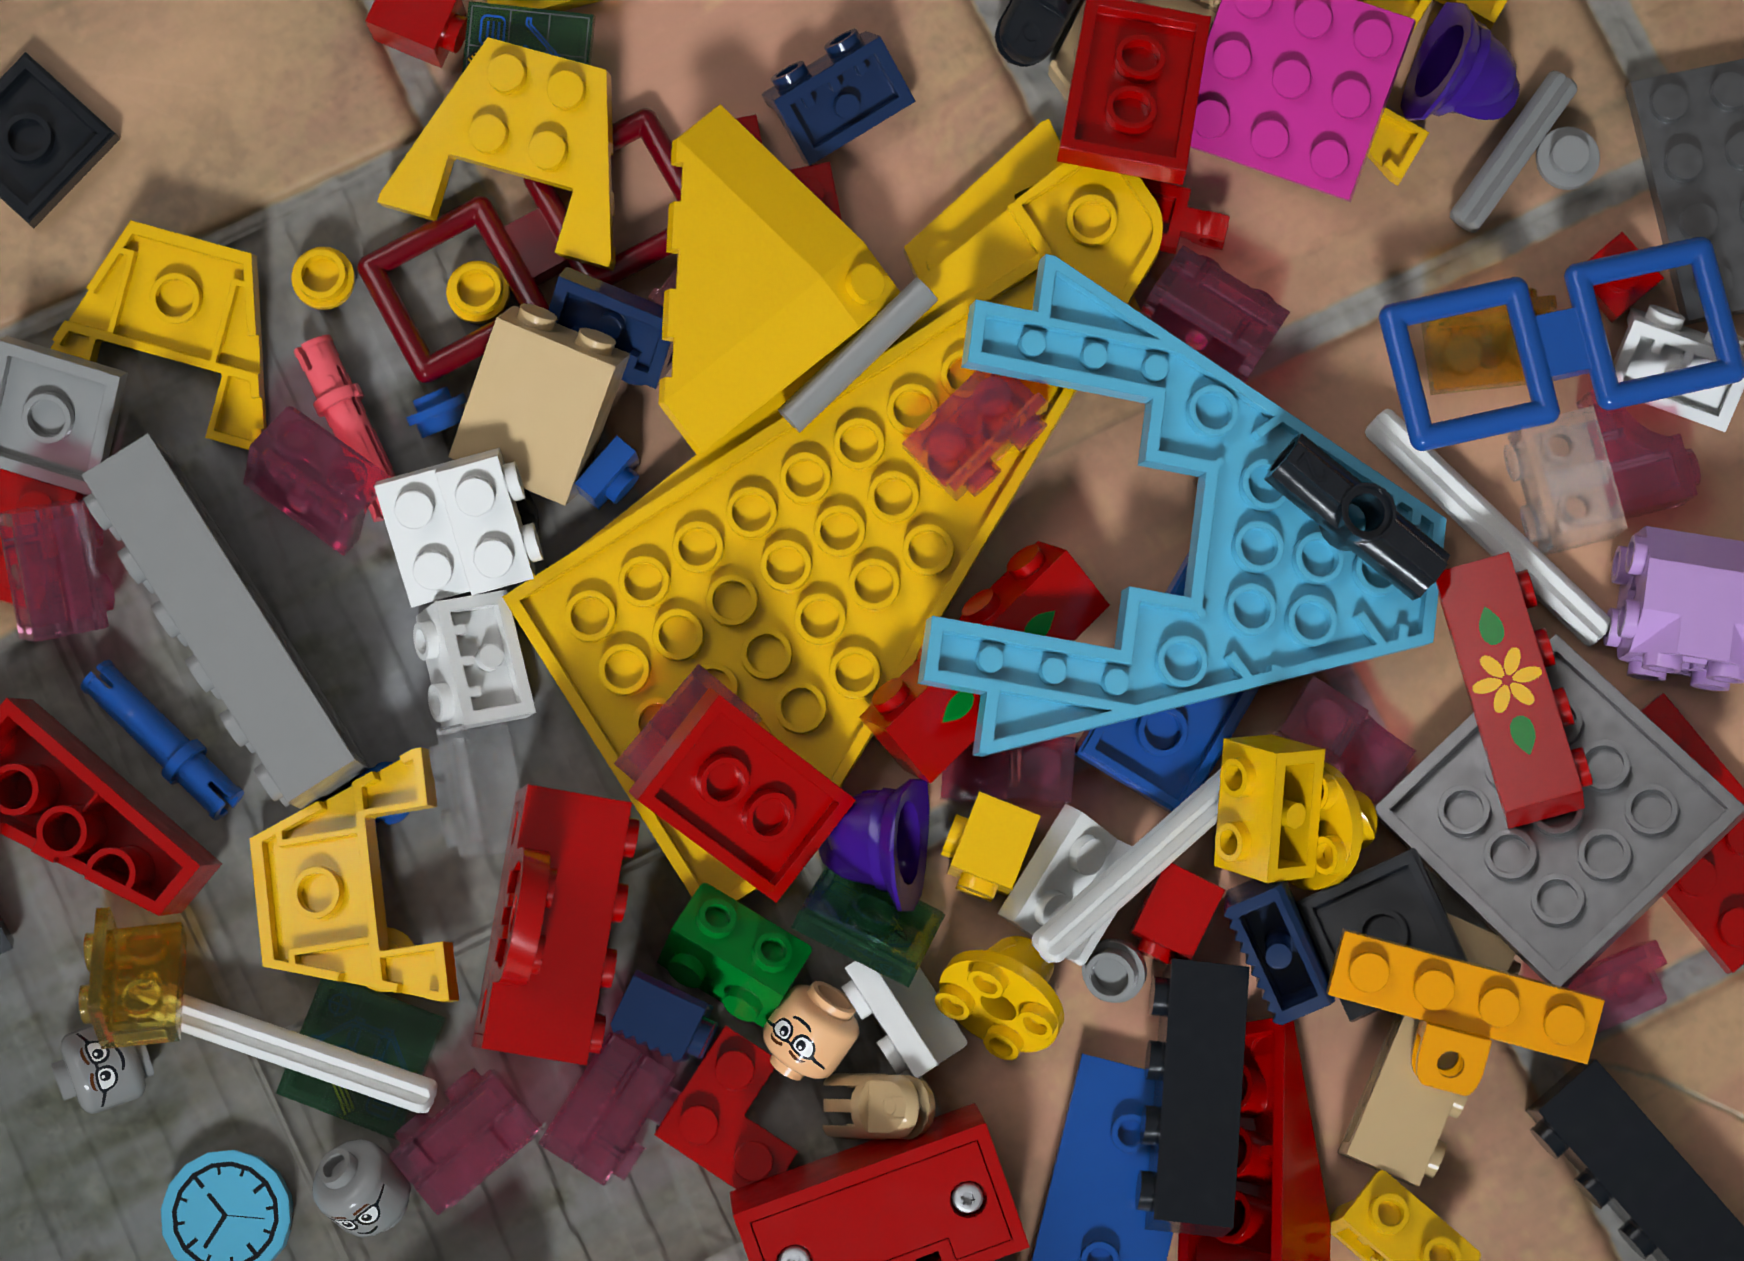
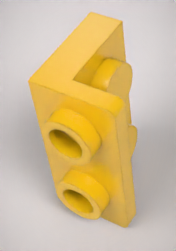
M1384 1170L1376 1172L1355 1199L1338 1206L1329 1217L1331 1234L1362 1261H1479L1481 1259V1253L1478 1249Z

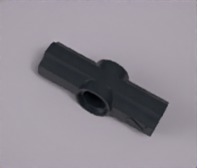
M1299 434L1269 467L1264 480L1317 522L1323 538L1329 545L1338 550L1355 553L1411 600L1420 598L1437 581L1447 567L1450 554L1396 511L1394 500L1386 489L1374 483H1362L1305 435ZM1350 504L1359 507L1364 513L1366 519L1364 531L1356 528L1349 517Z

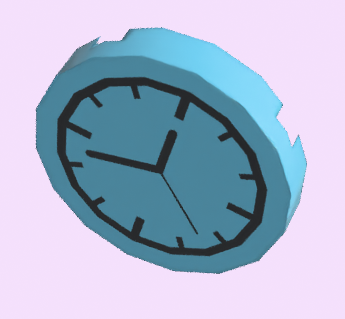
M238 1150L208 1152L187 1163L168 1185L161 1207L162 1235L177 1261H274L286 1247L291 1232L292 1194L281 1173L262 1157Z

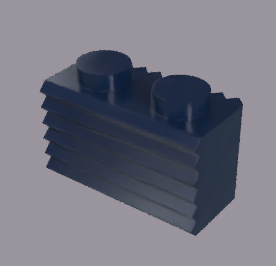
M1252 879L1227 890L1224 897V917L1229 918V928L1235 930V940L1240 942V952L1246 954V964L1251 965V975L1256 977V987L1262 989V999L1267 1000V1010L1272 1012L1273 1022L1284 1025L1335 1002V997L1329 996L1326 993L1330 977L1287 881L1265 883Z
M636 970L610 1025L613 1033L624 1035L625 1039L636 1040L638 1045L648 1046L649 1050L660 1051L661 1056H672L673 1062L681 1063L689 1060L691 1055L703 1059L719 1023L709 1019L714 1008L712 1005Z

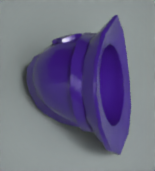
M1446 2L1429 27L1408 75L1400 105L1404 117L1408 121L1425 120L1432 114L1439 117L1447 113H1457L1480 120L1503 118L1514 107L1519 96L1520 83L1516 76V63L1505 46L1494 35H1491V31L1487 26L1476 21L1466 3Z
M909 779L897 789L883 787L882 790H866L853 796L856 799L855 803L818 849L821 861L829 870L844 879L874 885L875 888L888 892L898 911H914L923 891L930 807L928 782L922 779Z

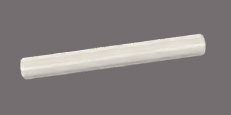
M1383 410L1367 426L1365 430L1366 437L1491 556L1509 552L1515 572L1528 570L1536 599L1584 645H1594L1610 630L1611 618L1434 449L1418 451L1412 447L1405 422L1393 410Z
M1221 769L1033 934L1032 945L1039 952L1042 959L1048 963H1057L1064 960L1217 823Z
M145 984L139 991L138 999L135 1003L134 1011L140 1018L416 1113H428L437 1094L438 1084L434 1079L157 984Z

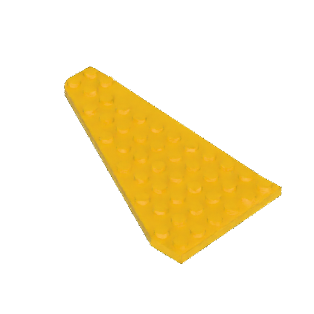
M1068 163L1061 164L1008 205L1005 212L920 278L934 293L938 301L800 433L790 425L778 409L862 328L704 453L692 457L576 550L535 575L534 579L527 580L502 596L692 897L702 883L710 884L738 902L758 889L636 800L628 791L709 687L842 788L873 736V733L859 716L872 704L871 699L874 693L884 683L893 678H899L917 660V653L923 645L926 619L931 616L943 617L1078 391L961 368L969 306L977 299L1032 310L1038 263L1045 254L1058 257L1129 305L1157 258L1163 234L1160 208L1140 177Z

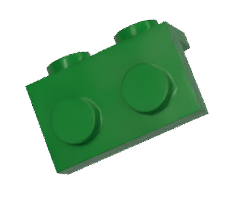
M702 883L673 925L657 963L665 967L669 974L680 984L690 988L701 989L722 1002L726 1010L736 1018L746 1022H755L764 1028V1025L774 1010L779 1007L806 963L812 948L809 944L710 884Z

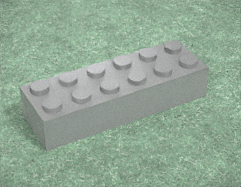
M147 433L83 473L81 476L92 492L83 498L87 508L104 531L109 529L118 541L122 540L125 544L124 548L117 551L121 562L138 585L143 583L151 594L156 593L159 601L151 605L155 616L171 638L177 636L185 647L189 646L192 650L193 655L185 660L189 670L206 693L211 690L218 700L222 698L228 709L220 713L219 716L235 742L240 747L245 745L252 754L256 752L262 764L254 768V772L273 801L280 800L285 807L291 804L302 810L317 801H326L351 787L353 781L371 768L176 459Z

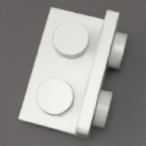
M1649 305L1647 312L1636 308L1630 309L1626 319L1628 328L1613 363L1618 382H1623L1717 360L1709 330L1707 333H1703L1683 326L1685 317L1661 306ZM1737 335L1744 358V338ZM1744 378L1737 383L1651 401L1645 404L1726 432L1743 393Z
M507 590L435 601L416 616L417 623L413 630L414 645L419 658L423 661L426 660L431 681L428 689L429 709L434 720L441 723L444 737L459 735L469 728L528 718L536 713L513 615L502 596L507 594Z
M1065 804L997 914L1032 938L1038 929L1132 846L1118 840L1082 811ZM1116 913L1071 952L1066 959L1079 966L1084 965Z

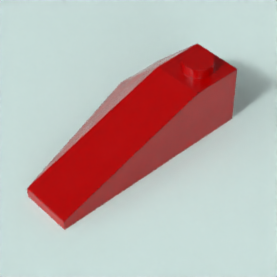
M1273 1018L1246 1022L1234 1228L1223 1238L1179 1233L1178 1261H1330L1331 1223L1294 1020L1284 1025L1274 1023Z

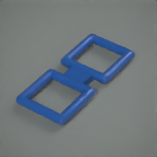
M1695 237L1572 264L1564 273V280L1572 308L1537 316L1534 312L1528 285L1520 277L1492 281L1391 303L1382 307L1379 312V322L1412 447L1418 451H1428L1551 424L1560 415V407L1553 381L1588 373L1597 404L1604 410H1615L1740 382L1744 378V358L1712 242L1706 237ZM1691 264L1717 361L1618 382L1593 286ZM1506 305L1531 402L1432 423L1407 326Z

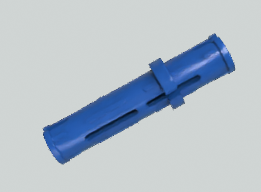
M105 660L96 666V669L101 673L99 675L100 679L110 689L91 671L87 674L80 685V689L85 694H88L163 767L161 774L171 785L179 783L215 821L224 817L228 811L224 808L226 803L214 791L232 808L237 805L244 795V790L236 786L205 756L207 748L198 739L190 741L115 667L111 660Z

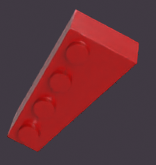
M5 698L0 704V834L32 849L31 852L52 863L57 862L85 876L84 879L158 916L182 913L220 868L222 863L33 699Z

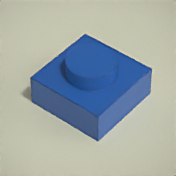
M616 435L575 482L580 495L598 510L601 509L608 499L614 504L622 500L639 478V474L634 471L640 464L636 451Z

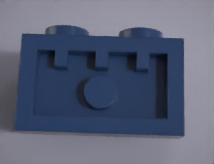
M857 29L846 31L829 41L824 46L827 54L806 66L804 61H799L776 73L771 78L774 86L762 93L767 106L775 109L797 151L807 165L814 164L916 102L881 36L867 31L859 34Z
M569 267L562 271L558 276L549 306V311L557 316L556 323L577 332L581 328H589L609 335L616 341L615 348L630 353L621 380L632 385H647L656 389L659 385V380L664 378L672 367L673 341L662 340L663 306Z

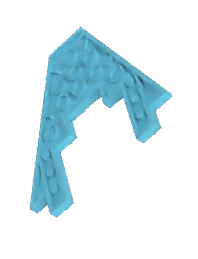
M1045 254L1039 260L1032 310L977 299L969 306L961 368L1144 403L1145 411L1138 466L1198 477L1184 596L1131 586L1121 591L1114 648L931 616L926 619L917 684L980 695L973 747L974 756L983 757L1433 643L1439 594L1436 582L1420 598L1411 600L1355 553L1338 550L1329 545L1321 534L1319 524L1267 483L1264 478L1277 456L1296 436L1303 434L1362 483H1374L1386 489L1394 500L1396 511L1443 549L1447 518L1054 255ZM1350 504L1349 517L1356 528L1364 531L1366 528L1364 513L1359 507Z

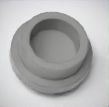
M1561 127L1551 131L1541 141L1536 152V165L1542 178L1551 186L1563 190L1577 189L1587 184L1597 172L1600 163V153L1594 139L1585 131L1575 127Z
M1110 938L1098 942L1087 962L1082 965V976L1087 988L1095 997L1106 1002L1121 1003L1132 999L1139 993L1146 981L1147 967L1142 954L1135 946L1121 939Z

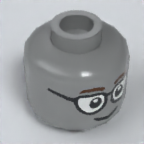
M116 1018L107 1019L65 1035L60 1046L63 1060L51 1064L63 1100L76 1097L81 1108L90 1114L99 1113L141 1097L146 1088L145 1078L154 1075L153 1066L138 1026L128 1029L121 1020Z
M357 1139L343 1143L323 1157L315 1174L312 1191L313 1200L323 1214L347 1233L363 1238L387 1231L402 1219L407 1210L411 1185L408 1173L398 1161L376 1143Z

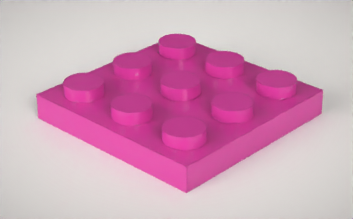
M1221 0L1207 41L1190 148L1351 202L1416 24L1415 19L1358 0Z

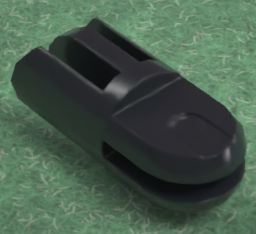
M1010 0L997 23L994 38L998 52L1008 63L1020 67L1032 66L1043 61L1052 52L1080 0Z

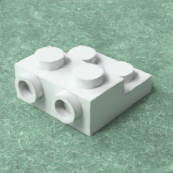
M500 448L376 481L374 488L411 608L466 592H471L473 596L534 579L536 570L534 562L543 560L540 540L534 523L522 524L516 501L525 499L522 479L515 461L507 464L504 463Z

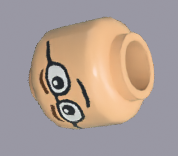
M814 981L812 985H795L786 993L779 1007L774 1010L763 1028L764 1042L772 1053L770 1062L777 1071L795 1081H801L804 1076L813 1079H824L836 1071L860 1033L858 1021L854 1017L856 1010L847 996L837 988L822 981Z

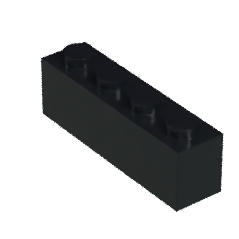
M1172 958L1163 971L1162 977L1154 976L1152 979L1149 1014L1160 1017L1158 1041L1149 1040L1147 1045L1145 1079L1155 1080L1153 1106L1144 1105L1140 1125V1143L1150 1145L1149 1171L1140 1170L1138 1173L1135 1196L1136 1210L1146 1211L1145 1230L1223 1238L1234 1228L1250 967Z
M1589 1059L1588 1065L1578 1063L1525 1110L1537 1123L1530 1129L1535 1139L1555 1159H1558L1562 1154L1566 1156L1580 1172L1574 1179L1578 1188L1599 1209H1602L1606 1204L1610 1206L1624 1222L1618 1229V1232L1627 1244L1643 1259L1648 1258L1652 1254L1657 1261H1744V1226L1596 1059Z

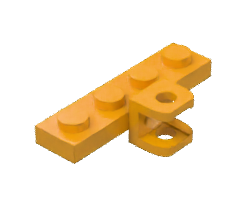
M1344 928L1326 990L1329 996L1419 1019L1411 1050V1066L1421 1084L1463 1096L1470 1095L1482 1079L1492 1044L1491 1039L1588 1065L1605 1002L1599 996ZM1449 1051L1457 1053V1060L1454 1065L1449 1068L1437 1067L1438 1059L1443 1053Z

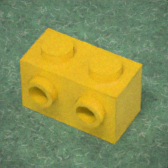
M1272 734L1223 739L1214 866L1265 883L1315 877L1325 760L1324 748Z
M979 791L969 818L956 814L941 852L942 856L952 859L947 874L959 878L955 889L990 903L996 893L1007 897L1013 889L1041 816Z

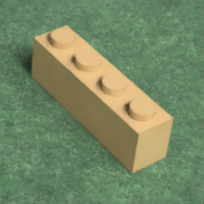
M1447 913L1469 962L1519 975L1521 963L1513 960L1516 953L1498 935ZM1396 1013L1338 1150V1154L1374 1170H1384L1393 1178L1408 1185L1420 1186L1424 1176L1432 1179L1438 1171L1447 1147L1446 1142L1439 1140L1448 1116L1458 1118L1461 1114L1468 1096L1421 1084L1411 1066V1050L1419 1019ZM1453 1051L1443 1053L1438 1059L1437 1067L1449 1068L1454 1065L1457 1060V1053Z

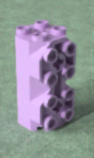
M1645 526L1631 537L1628 547L1618 546L1611 571L1612 583L1620 584L1617 609L1610 608L1607 615L1611 618L1610 630L1603 636V642L1605 646L1616 647L1618 659L1628 663L1627 676L1648 681H1665L1667 673L1691 677L1690 686L1710 691H1729L1730 683H1744V541Z

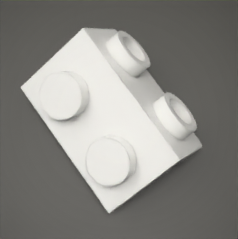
M894 938L899 943H902L901 938ZM892 940L880 947L882 950H908L906 945L902 949ZM886 951V952H909V951ZM866 953L845 967V971L851 981L841 988L862 1020L873 1013L886 1034L885 1037L876 1043L897 1075L909 1069L912 1076L919 1078L967 1045V1040L954 1019L945 1016L938 1010L935 1004L937 993L918 963L907 985L904 984L916 964V960L912 955L908 953L892 955L876 953L871 965L868 966L874 953L869 955ZM880 959H895L894 966L901 969L900 964L905 972L888 973ZM886 960L890 964L893 963L891 960ZM884 962L887 968L891 967V965ZM895 967L892 968L893 971H899Z

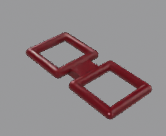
M643 108L613 123V152L641 138L677 201H680L682 167L671 165L672 141L656 113L651 109ZM523 178L524 185L538 209L504 226L488 198L484 196L474 197L438 216L436 221L431 220L363 256L358 262L357 270L415 378L421 383L428 384L484 355L495 320L431 354L387 272L476 225L519 305L532 304L549 310V305L538 285L559 275L566 267L610 285H615L673 254L666 252L667 228L617 254L614 271L560 257L555 253L567 209L554 186Z

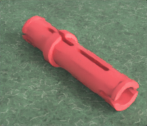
M331 335L318 336L301 344L302 347H297L293 353L305 372L317 399L313 406L319 417L325 416L329 427L332 429L355 482L363 494L373 521H383L384 517L374 485L376 481L396 475L361 402L365 395L360 385L352 383L348 372H346Z

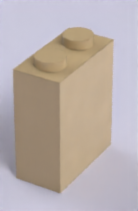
M521 304L520 308L512 306L496 317L448 457L456 460L500 448L505 464L516 462L524 489L566 506L579 493L575 482L591 465L630 353L615 348L616 341L600 331L581 328L577 332L557 324V316L542 307L532 304Z

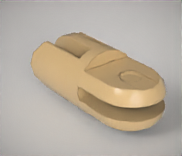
M834 1073L824 1081V1086L855 1088L851 1099H823V1112L851 1113L854 1123L823 1125V1130L827 1136L874 1140L912 1139L925 1134L933 1123L936 1111L934 1094L926 1081L915 1076L888 1075L885 1073Z

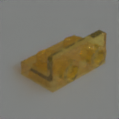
M1528 288L1536 316L1555 312L1557 309L1556 295L1538 296L1537 289ZM1506 305L1421 323L1430 395L1527 385Z
M110 907L96 908L94 932L86 933L84 936V958L86 967L90 972L89 984L80 986L79 1010L82 1022L93 1025L101 1049L180 1041L187 935L182 922L118 928Z

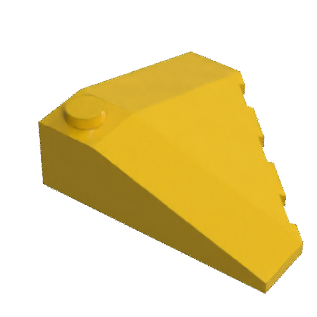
M721 104L713 108L673 140L671 150V165L682 167L681 200L673 201L668 207L666 252L678 254L676 289L670 288L664 291L662 340L673 341L671 377H664L659 380L658 404L696 455L704 453L847 340L900 293L866 244Z

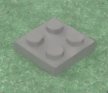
M10 336L1 338L0 469L86 495L92 493L81 475L109 458L128 372Z

